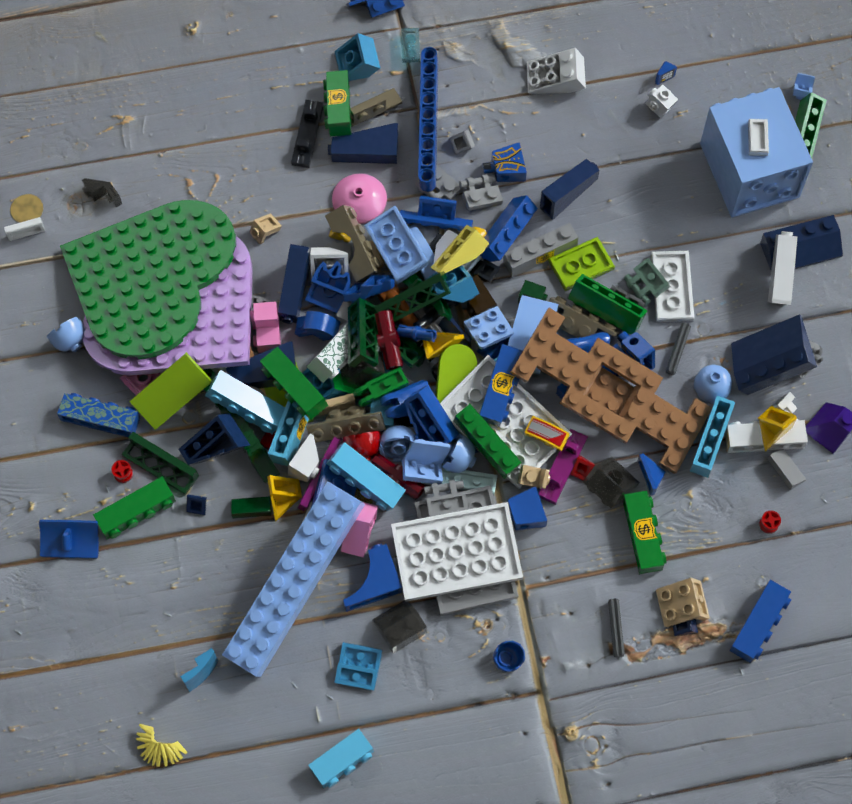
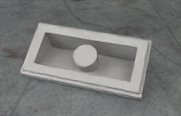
M784 449L769 455L767 460L790 490L806 481V478Z

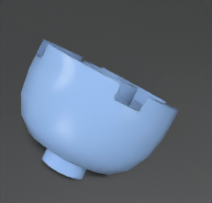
M74 317L62 323L57 332L53 329L47 335V338L59 351L66 352L71 350L75 352L82 347L81 343L83 342L85 327L79 317Z
M712 364L700 369L695 376L693 387L699 399L706 403L714 404L717 396L727 399L731 393L733 381L727 369L720 365Z
M401 425L387 428L381 436L380 454L385 458H393L394 462H402L411 443L415 440V433L410 428Z
M459 433L454 438L456 443L450 444L451 449L442 463V468L452 473H461L468 467L472 468L477 459L474 457L475 446L472 441Z

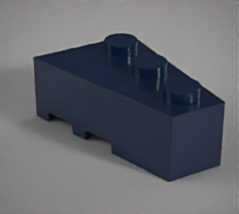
M222 414L212 419L178 450L187 464L192 465L250 446L232 416L230 414Z

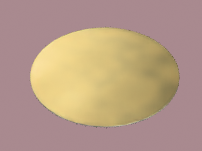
M21 195L13 201L10 212L17 222L28 221L42 215L43 203L35 195Z

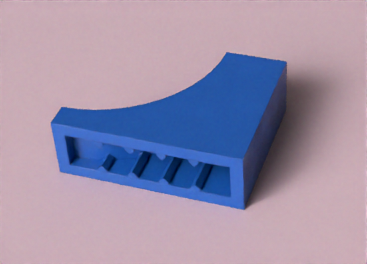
M377 544L368 550L370 559L368 576L357 592L343 599L346 612L403 593L402 585L387 544Z

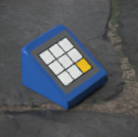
M665 61L656 75L655 84L659 85L673 78L676 75L677 67Z

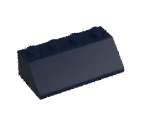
M834 215L763 233L760 241L770 270H772L776 235H781L782 231L793 232V236L797 237L795 269L843 256L841 233Z

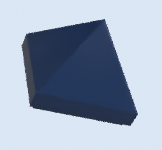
M188 494L186 512L206 515L207 497Z

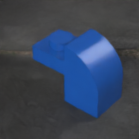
M307 311L306 316L298 317L294 334L298 337L314 335L322 341L331 340L339 331L340 321L322 312Z

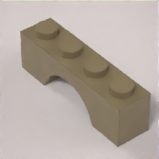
M342 205L325 215L332 232L345 233L353 241L355 248L354 257L348 266L356 282H365L372 275L381 273L380 262L372 253V245L364 236V228L358 223L355 210L351 206Z

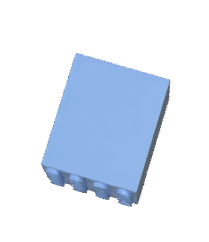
M780 87L768 88L763 92L751 93L739 99L733 98L729 102L722 104L716 103L709 108L700 145L731 218L800 198L813 161ZM749 119H768V156L749 155Z

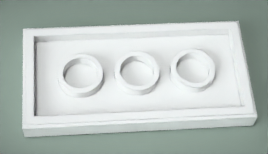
M689 251L651 252V262L671 286L655 298L654 296L656 322L694 321Z

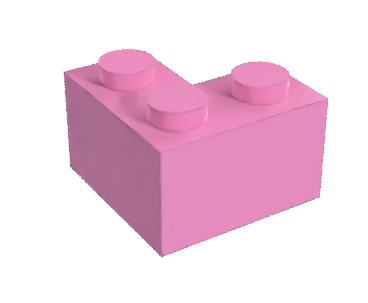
M276 302L253 303L254 310L250 311L253 330L256 329V335H253L254 347L258 348V353H263L281 345L278 309Z
M363 502L365 506L343 540L341 552L363 558L368 549L370 534L378 511L377 505Z

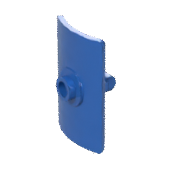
M39 520L41 557L98 558L99 531L97 521Z

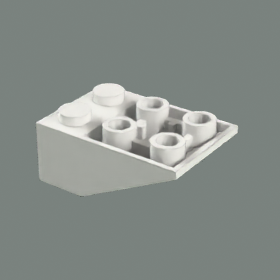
M576 48L527 61L528 93H572L586 89L584 57Z

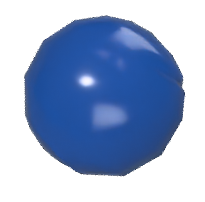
M515 641L502 642L494 650V664L499 670L514 672L524 663L525 650L521 644Z

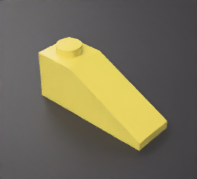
M466 225L430 268L437 273L443 271L447 273L476 259L485 251L489 242L476 229Z

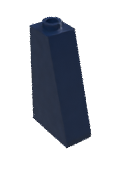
M398 123L353 132L352 135L332 137L331 144H328V155H331L332 162L397 164Z
M585 159L541 191L540 209L552 220L555 219L598 179L600 171L598 166L594 162Z
M290 244L278 309L279 320L286 324L297 323L300 316L311 267L309 247Z
M293 342L277 346L296 366ZM275 348L251 357L249 365L227 367L226 374L247 386H255L259 389L275 387L272 383L274 381L273 378H267L261 371L263 366L260 363V360Z

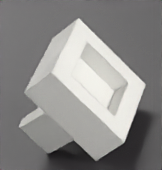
M788 392L773 407L793 414L797 409L792 402L795 396Z

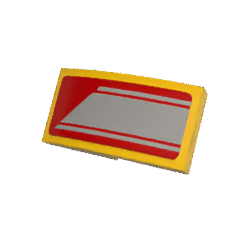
M532 416L524 432L526 436L540 440L544 445L560 451L563 450L570 435L569 432L535 416Z

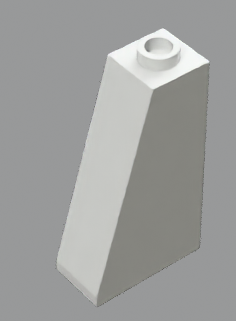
M782 231L781 235H776L767 302L791 305L797 237L793 236V232Z

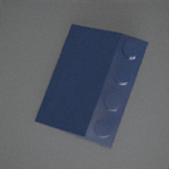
M800 314L731 343L733 372L738 390L746 395L817 367Z

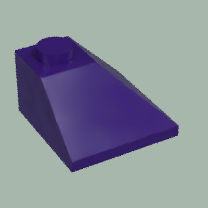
M826 402L806 425V433L834 454L852 433V412L844 406Z

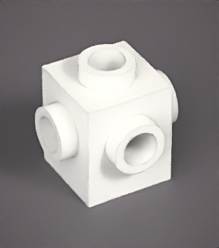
M662 85L658 89L654 88L647 95L650 98L645 104L662 118L678 99L670 90Z

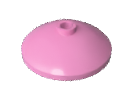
M353 174L343 178L335 186L332 194L334 210L342 205L351 206L357 214L356 219L359 224H366L381 215L387 203V194L382 183L367 174Z

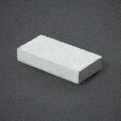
M768 119L748 120L749 155L768 156Z
M40 217L4 227L9 241L45 231Z

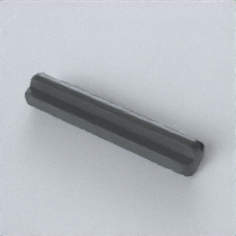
M682 323L666 368V373L676 374L691 329L690 324Z
M609 599L608 607L613 656L620 658L624 657L625 654L619 599Z

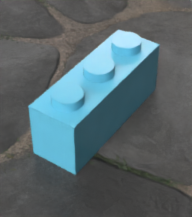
M357 729L308 766L323 789L327 786L331 788L339 782L338 778L343 774L347 776L352 773L358 763H365L371 759L374 750L360 729Z

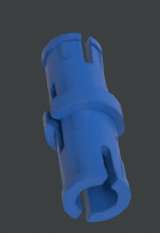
M400 324L397 328L399 337L411 338L414 341L425 340L435 342L437 337L436 330L424 329L420 326L410 327Z

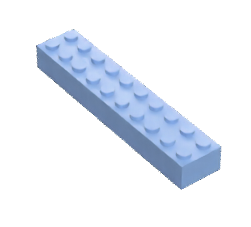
M327 481L222 656L254 676H262L365 506L362 501Z

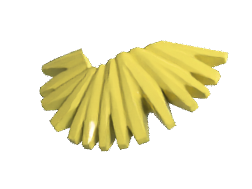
M139 724L146 733L137 732L136 735L140 737L136 738V740L145 743L137 746V750L146 748L140 756L143 757L145 755L143 760L146 761L148 759V764L152 760V766L156 763V766L160 767L163 757L165 766H168V758L173 765L175 764L174 760L179 762L178 758L180 760L183 759L181 752L184 754L188 753L178 741L175 743L157 742L154 739V728Z

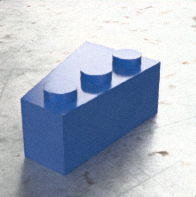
M429 385L417 390L404 400L410 423L413 424L415 429V440L423 439L425 441L448 444L459 434Z

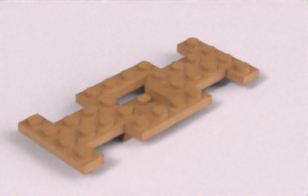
M548 308L510 373L527 383L537 367L567 386V391L560 401L561 405L625 444L636 428L667 447L658 464L673 474L677 473L712 407L695 398L686 413L655 395L663 377L600 338L595 340L589 353L556 334L565 317ZM603 365L609 368L610 370L614 371L618 375L622 376L623 378L627 379L631 383L635 384L636 386L633 387L632 385L628 384L616 375L607 371L603 368Z

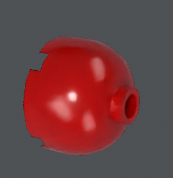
M380 431L342 437L343 443L348 444L368 461L371 460V456L379 452Z

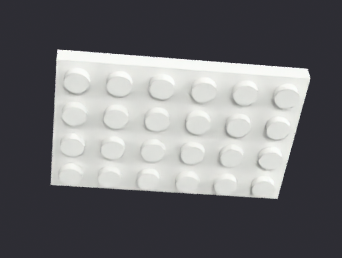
M489 355L440 403L457 431L464 436L466 435L453 420L469 404L480 413L496 363ZM518 383L517 387L513 386L511 393H514L512 404H507L506 411H509L506 422H502L500 427L489 423L488 425L518 457L522 465L540 468L557 449L544 445L542 441L525 435L524 432L532 416L569 432V437L572 433ZM521 464L507 477L518 489L523 486L517 484Z
M508 502L391 524L405 602L523 579Z

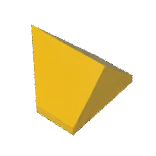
M437 332L435 342L422 340L426 358L440 357V354L446 348L459 344L464 339V334Z
M770 406L758 417L765 452L792 429L797 420L796 415Z
M267 476L275 522L302 498L298 479Z

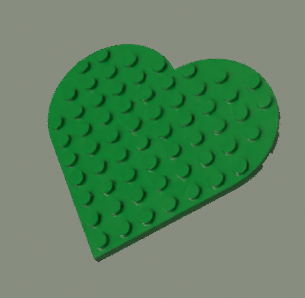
M181 200L164 204L60 245L96 341L102 348L109 350L118 357L147 359L174 349L183 342V338L189 332L193 331L201 310L199 290L219 278V274L231 264L236 247V234L230 219L216 206L197 200Z

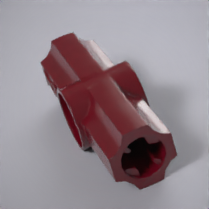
M390 310L380 311L375 314L379 333L377 334V340L380 350L383 352L386 370L403 367L399 349L401 345L397 330H395L392 312Z
M379 453L372 459L371 463L406 490L404 493L412 499L417 500L423 494L424 487H426L424 484L403 480L401 465H395Z

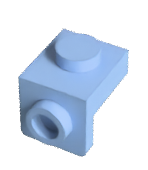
M798 73L793 88V96L801 100L810 94L815 77Z

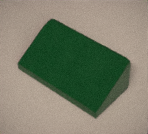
M271 497L231 499L232 519L272 516Z

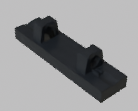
M305 100L291 160L292 166L310 168L324 106L323 102Z

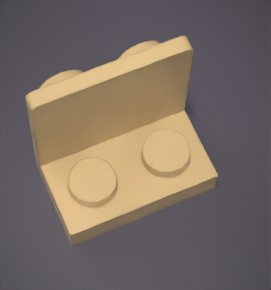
M688 578L656 589L665 627L674 626L692 619L701 621L710 619L700 580Z

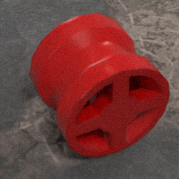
M118 460L112 465L111 470L116 481L126 483L132 479L133 470L127 461Z
M766 511L759 521L760 529L767 534L776 532L781 524V517L775 511Z

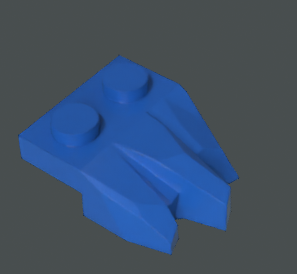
M322 261L313 275L312 285L305 300L337 314L344 301L343 294L350 288L349 273L346 272L340 275L342 265L338 261L329 270L327 269V264Z
M372 275L364 283H355L343 294L344 302L351 301L353 303L359 297L365 300L370 296L384 293L395 286V279H393V275Z

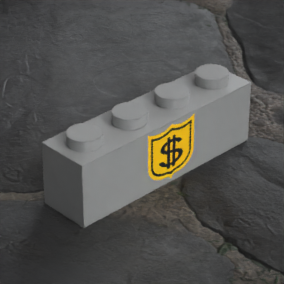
M568 223L506 252L503 257V264L511 278L547 262L548 258L577 246L579 237L571 224Z

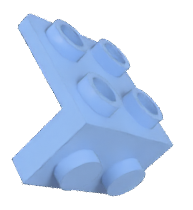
M498 306L464 321L465 333L470 339L473 338L480 349H485L514 334L513 329Z
M423 439L413 440L402 460L403 480L441 484L443 481L442 463L451 449L450 444L425 441Z

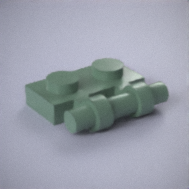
M649 258L633 268L637 275L632 277L630 274H627L624 277L628 288L635 292L637 298L643 299V302L646 303L645 306L651 302L648 298L650 293L656 298L671 287ZM641 281L646 285L643 289L638 285Z

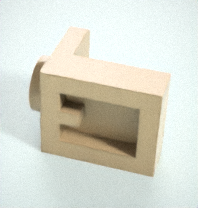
M270 213L253 221L250 234L259 244H262L266 236L280 231L282 225Z
M521 464L517 484L545 489L550 481L549 470Z

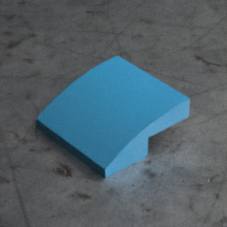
M343 642L334 683L375 690L383 649Z
M212 648L195 658L197 667L180 676L189 692L203 683L216 667L218 659Z

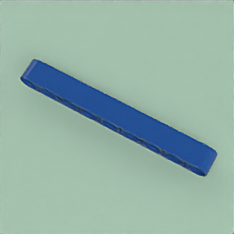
M426 47L421 52L418 178L420 188L425 192H430L436 187L437 51L433 47Z

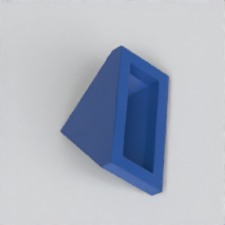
M639 454L638 464L651 496L655 495L666 471L645 454Z

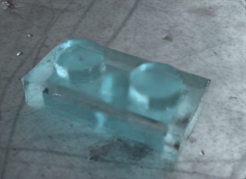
M401 28L402 63L420 62L419 28Z

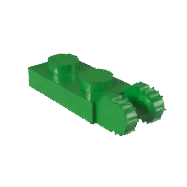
M398 367L366 382L365 385L355 389L353 395L358 397L369 391L371 395L358 402L359 406L364 407L373 401L379 400L388 393L408 386L409 382L401 367Z

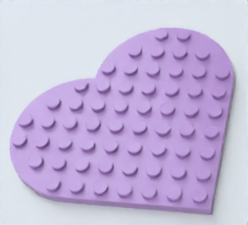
M236 236L234 258L229 267L219 274V278L199 290L201 310L195 328L183 338L181 344L162 355L147 359H138L137 357H127L126 359L113 355L112 352L102 348L96 341L85 316L83 320L85 327L83 343L93 361L100 367L121 375L163 373L186 352L201 369L249 365L253 269L251 257L245 244Z

